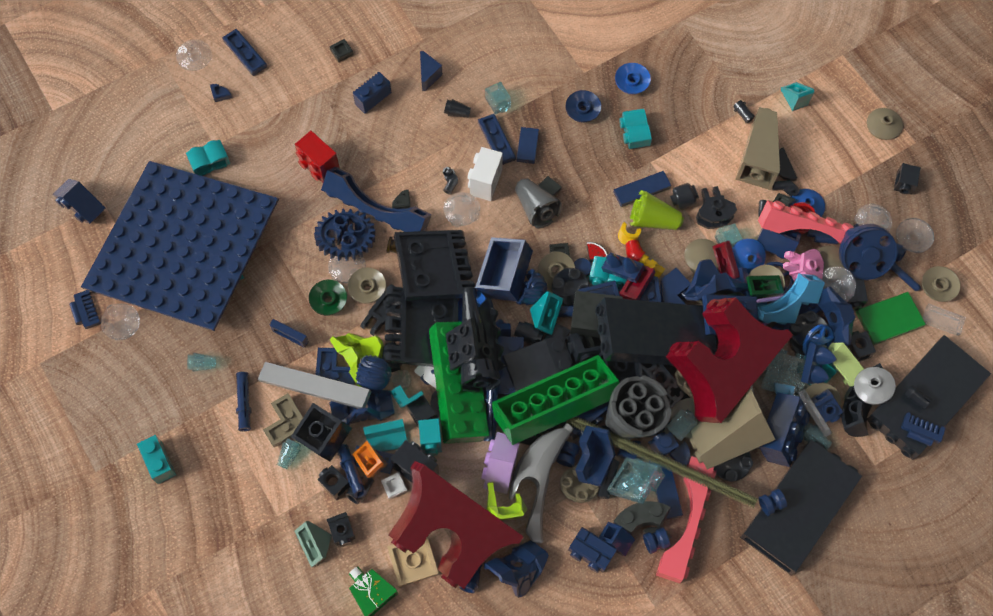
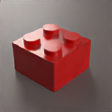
M311 130L294 144L297 151L295 153L299 158V165L304 170L308 169L316 181L320 180L323 183L327 170L334 167L340 169L337 153Z

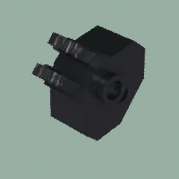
M718 186L713 187L714 197H709L707 188H703L701 193L704 203L697 213V224L707 229L726 227L733 220L734 214L737 212L736 204L724 199V195L720 194Z

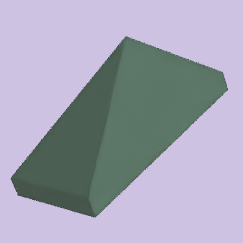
M305 521L294 532L310 566L314 567L326 558L332 534L310 521Z

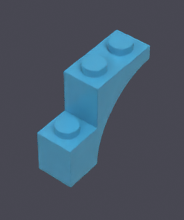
M798 273L794 284L785 295L773 303L757 306L759 320L763 323L777 322L782 325L795 323L801 304H818L825 282L815 275Z

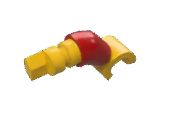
M623 222L618 233V239L625 245L627 257L653 268L655 276L659 279L665 268L660 266L655 260H649V256L643 251L640 242L637 240L641 229H637L635 234H630L626 231L627 224Z

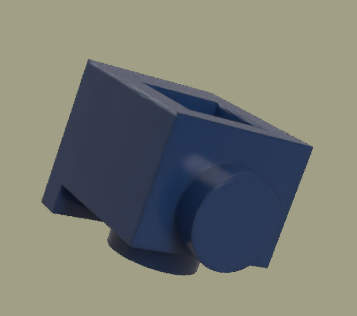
M829 389L811 398L825 422L830 421L832 423L841 418L840 414L843 411Z
M662 432L647 442L652 451H656V454L659 453L661 456L669 454L679 446L671 432L668 434Z

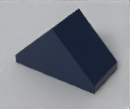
M420 51L422 91H426L443 75L442 65L424 51Z

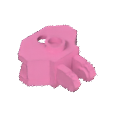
M811 249L801 254L794 253L793 251L784 253V257L791 262H785L783 269L789 271V275L792 276L794 282L798 273L815 275L822 280L824 261L818 250Z

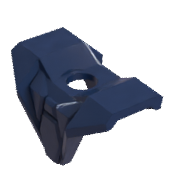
M705 259L699 262L693 280L686 290L684 297L686 300L699 301L702 300V296L714 295L720 290L729 292L747 290L748 284L732 278L727 273H719L713 261Z
M831 286L824 288L818 306L824 312L828 326L833 332L834 339L832 343H844L846 346L851 345L853 323L856 318L852 305L847 303Z
M390 390L371 391L367 402L368 408L356 409L355 407L333 401L329 402L331 414L349 426L352 423L366 421L367 419L383 421L395 414Z
M529 540L512 548L511 554L503 558L494 557L484 563V569H489L502 583L511 585L515 596L519 598L525 596L540 577L549 555L547 551ZM517 561L522 564L521 567H515L514 565Z

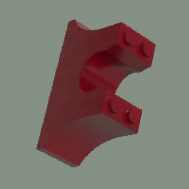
M736 297L713 299L706 305L707 309L702 313L707 324L715 330L718 336V348L714 355L710 348L699 341L676 342L670 347V352L666 356L688 383L694 398L695 417L699 422L722 423L793 336L788 329L776 330L760 323Z
M417 461L410 467L413 485L409 502L403 514L388 534L393 539L391 543L404 553L409 550L414 554L425 544L427 537L433 531L447 528L451 535V545L447 553L442 556L437 570L442 573L441 578L451 586L457 588L459 585L463 589H465L480 565L490 555L505 546L519 544L524 537L427 466Z

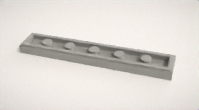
M268 362L264 363L258 377L260 382L359 409L366 407L371 394L370 389Z

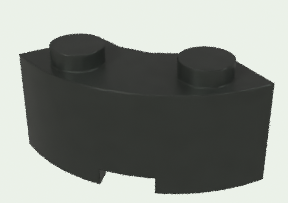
M654 501L638 502L625 508L613 522L616 525L622 526L631 535L643 526L653 525L661 528L670 512V507Z

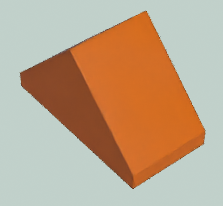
M368 441L352 454L368 478H373L388 464Z

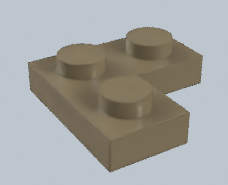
M289 393L271 403L280 420L263 429L274 448L292 438L291 435L303 419Z

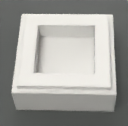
M399 472L381 480L389 500L408 492Z

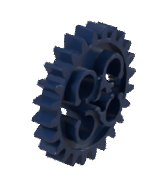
M343 208L341 213L335 210L333 215L328 212V218L322 216V221L317 222L318 227H315L314 233L316 246H319V251L324 250L325 256L330 254L331 259L338 256V261L342 257H345L346 261H348L349 257L356 260V255L363 257L362 252L368 253V248H373L376 232L374 223H371L370 218L366 219V214L359 216V211L352 213V209H350L348 212H345ZM349 220L355 223V230H353V224L349 225ZM335 239H337V245L341 244V250L335 246Z

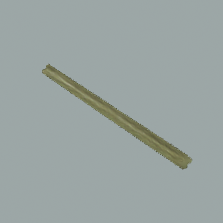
M577 416L566 421L572 427L579 428L583 432L586 425L592 427L596 425L594 424L593 426V423L591 424L589 421L586 423V420L584 421L582 418L579 420ZM610 432L613 445L616 444V447L618 446L620 449L623 447L622 450L625 449L627 452L630 450V453L632 452L634 455L637 453V456L644 457L648 461L651 460L655 465L658 463V466L660 464L662 468L665 466L667 470L670 468L669 471L672 469L674 473L677 471L676 474L684 475L686 479L691 478L693 482L696 480L700 485L703 483L702 486L705 484L707 488L710 486V489H715L714 491L717 490L719 493L722 492L726 497L728 495L729 498L731 496V499L734 497L733 500L735 498L736 501L739 500L738 502L741 500V503L748 504V507L751 505L750 508L752 506L754 508L758 501V498L756 499V497L751 496V494L749 495V493L747 494L744 491L742 492V490L739 491L737 488H732L727 483L725 485V483L720 482V480L718 481V479L715 480L711 476L708 477V475H703L699 471L696 472V469L694 471V469L689 468V466L687 467V465H682L680 462L677 463V461L670 460L666 456L663 457L659 453L656 454V451L649 450L647 447L644 449V446L637 445L633 441L630 442V440L628 441V439H623V437L621 438Z

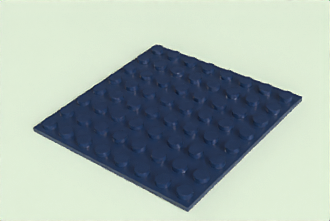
M149 161L81 288L215 331L279 199Z

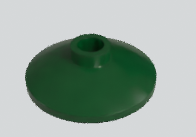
M322 280L316 283L309 292L310 306L320 315L331 316L337 314L344 308L347 302V293L344 286L335 280ZM327 298H331V299H332L331 302H326L325 300H326Z

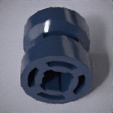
M566 441L556 462L566 467H574L576 462L575 456L579 454L580 447Z
M779 489L771 491V494L762 495L758 498L760 507L767 516L773 514L777 509L782 510L787 507V501Z
M663 527L657 529L654 533L648 532L643 534L645 546L650 554L657 552L660 548L666 549L670 547L668 535Z

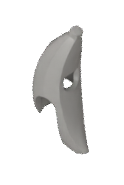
M568 423L565 424L564 428L552 430L536 439L520 458L512 477L509 492L510 500L514 498L521 480H531L537 487L534 504L525 530L531 541L535 543H543V510L549 484V473L552 464L557 460L570 433L573 431L572 426Z

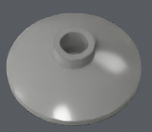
M866 368L856 376L854 381L856 395L868 404H883L890 400L895 392V380L883 368ZM877 381L878 385H872L871 382Z

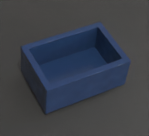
M491 237L475 286L486 298L518 301L533 253L526 240Z
M777 392L767 419L775 440L759 447L767 462L791 467L792 461L796 460L798 444L802 442L804 427L808 425L810 420V414L801 397Z

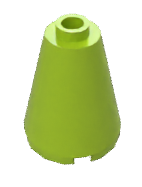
M641 190L638 195H641L639 200H635L630 219L633 220V222H630L631 226L676 230L682 226L684 217H682L680 211L647 191Z

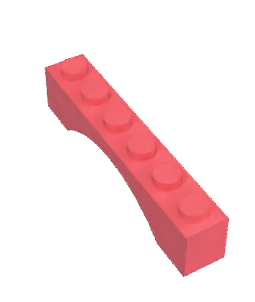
M767 200L758 219L762 228L776 233L795 229H812L830 235L840 244L846 231L854 228L849 223L841 224L830 217L825 219L814 212L806 213L798 207L792 206L791 208L785 206L780 201L772 202ZM859 236L855 237L853 239V242L856 241L859 238Z
M691 456L687 467L689 466L694 471L696 469V472L699 471L703 475L706 474L708 477L715 478L716 471L713 470L714 467L707 469L703 462L699 463L696 457ZM686 476L683 478L690 500L688 524L680 540L661 556L656 576L677 583H681L683 578L687 579L690 567H687V563L694 556L695 547H692L694 539L697 540L701 530L698 527L699 520H703L706 512L703 505L705 501L709 500L711 490L707 486L705 487V484L702 486L703 483L700 485L696 480L693 482L691 478L686 479Z

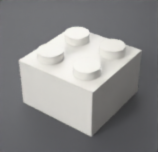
M481 147L480 152L475 154L473 161L475 166L473 169L470 168L467 178L469 179L468 188H470L471 196L488 201L492 200L502 172L503 153Z

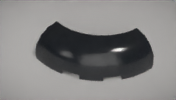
M879 363V364L873 366V367L883 368L882 365H881V363ZM872 381L871 384L878 385V382ZM850 386L844 396L845 401L842 409L843 413L841 414L844 430L853 437L869 435L867 431V417L873 405L862 401L856 395L854 386Z

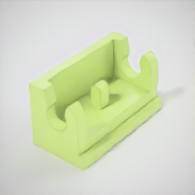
M831 343L828 350L837 359L833 364L845 378L843 380L844 384L854 386L856 376L864 368L844 343Z

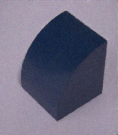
M611 522L607 523L599 538L617 549L616 553L622 556H626L635 541V538L622 526Z

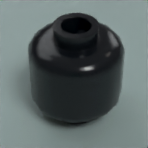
M689 183L674 187L672 190L673 195L670 196L673 205H678L681 210L694 206L697 203V199H699L695 186Z

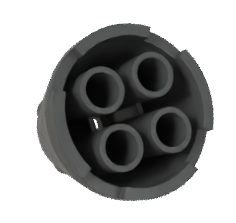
M647 376L624 379L612 392L606 414V426L616 436L626 438V440L648 437L658 433L667 425L671 416L666 390L657 381Z

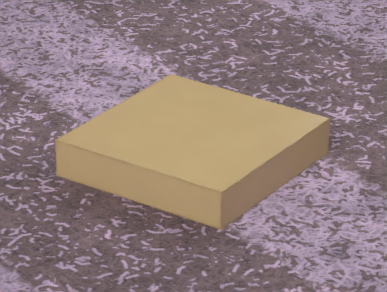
M428 537L425 544L414 554L409 550L404 553L394 544L387 546L399 587L439 575Z

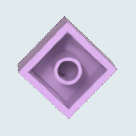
M497 432L495 440L491 439L488 449L491 453L487 452L484 464H486L487 468L484 467L481 479L485 480L483 488L488 489L487 484L493 482L494 491L508 493L520 442L512 445L507 436L500 432Z

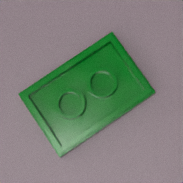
M909 292L856 311L873 346L923 328L926 325Z

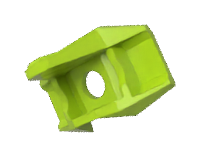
M348 333L344 336H332L330 338L337 353L343 355L350 366L349 373L356 384V372L358 371L360 359L366 355L377 356L382 359L384 345L379 336L363 338Z
M493 482L487 484V510L501 521L524 516L527 507L519 493L515 494L516 503L509 507H497Z

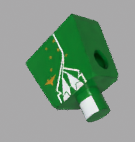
M357 566L349 573V576L355 582L349 589L364 616H373L398 595L397 590L373 569L364 574L359 566Z

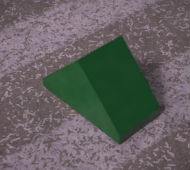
M780 275L746 277L750 296L756 297L757 300L784 294Z

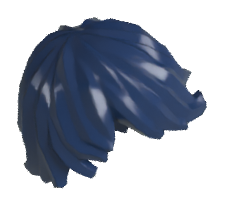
M531 269L526 274L528 281H524L519 299L515 301L519 305H534L547 292L548 288L545 278L534 269Z
M366 355L361 359L358 371L356 372L357 384L371 391L385 389L392 376L388 363L372 355Z

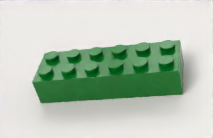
M436 322L429 329L444 444L481 442L489 436L483 389L479 388L480 392L464 391L461 386V367L454 371L450 370L446 333L462 324V322Z
M597 355L493 401L494 418L511 444L514 445L610 401L612 392L619 384V380L601 357Z

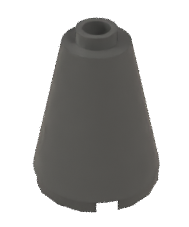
M521 179L517 182L515 191L530 224L537 229L550 225L553 222L552 218L555 215L558 217L562 211L560 200L530 179Z

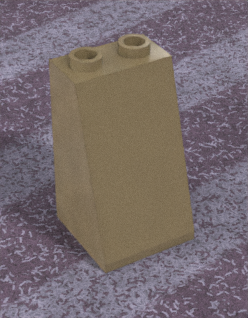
M759 107L750 129L735 180L771 190L780 172L777 112L769 108Z
M751 387L722 423L700 422L690 430L693 436L690 439L691 444L695 450H698L695 452L699 463L703 462L707 469L775 440Z

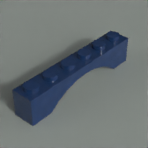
M337 167L327 170L321 190L326 192L329 197L338 198L345 205L354 206L361 213L370 214L377 221L390 224L393 229L404 232L426 231L432 214L416 206L397 209L379 204L360 189L350 173Z

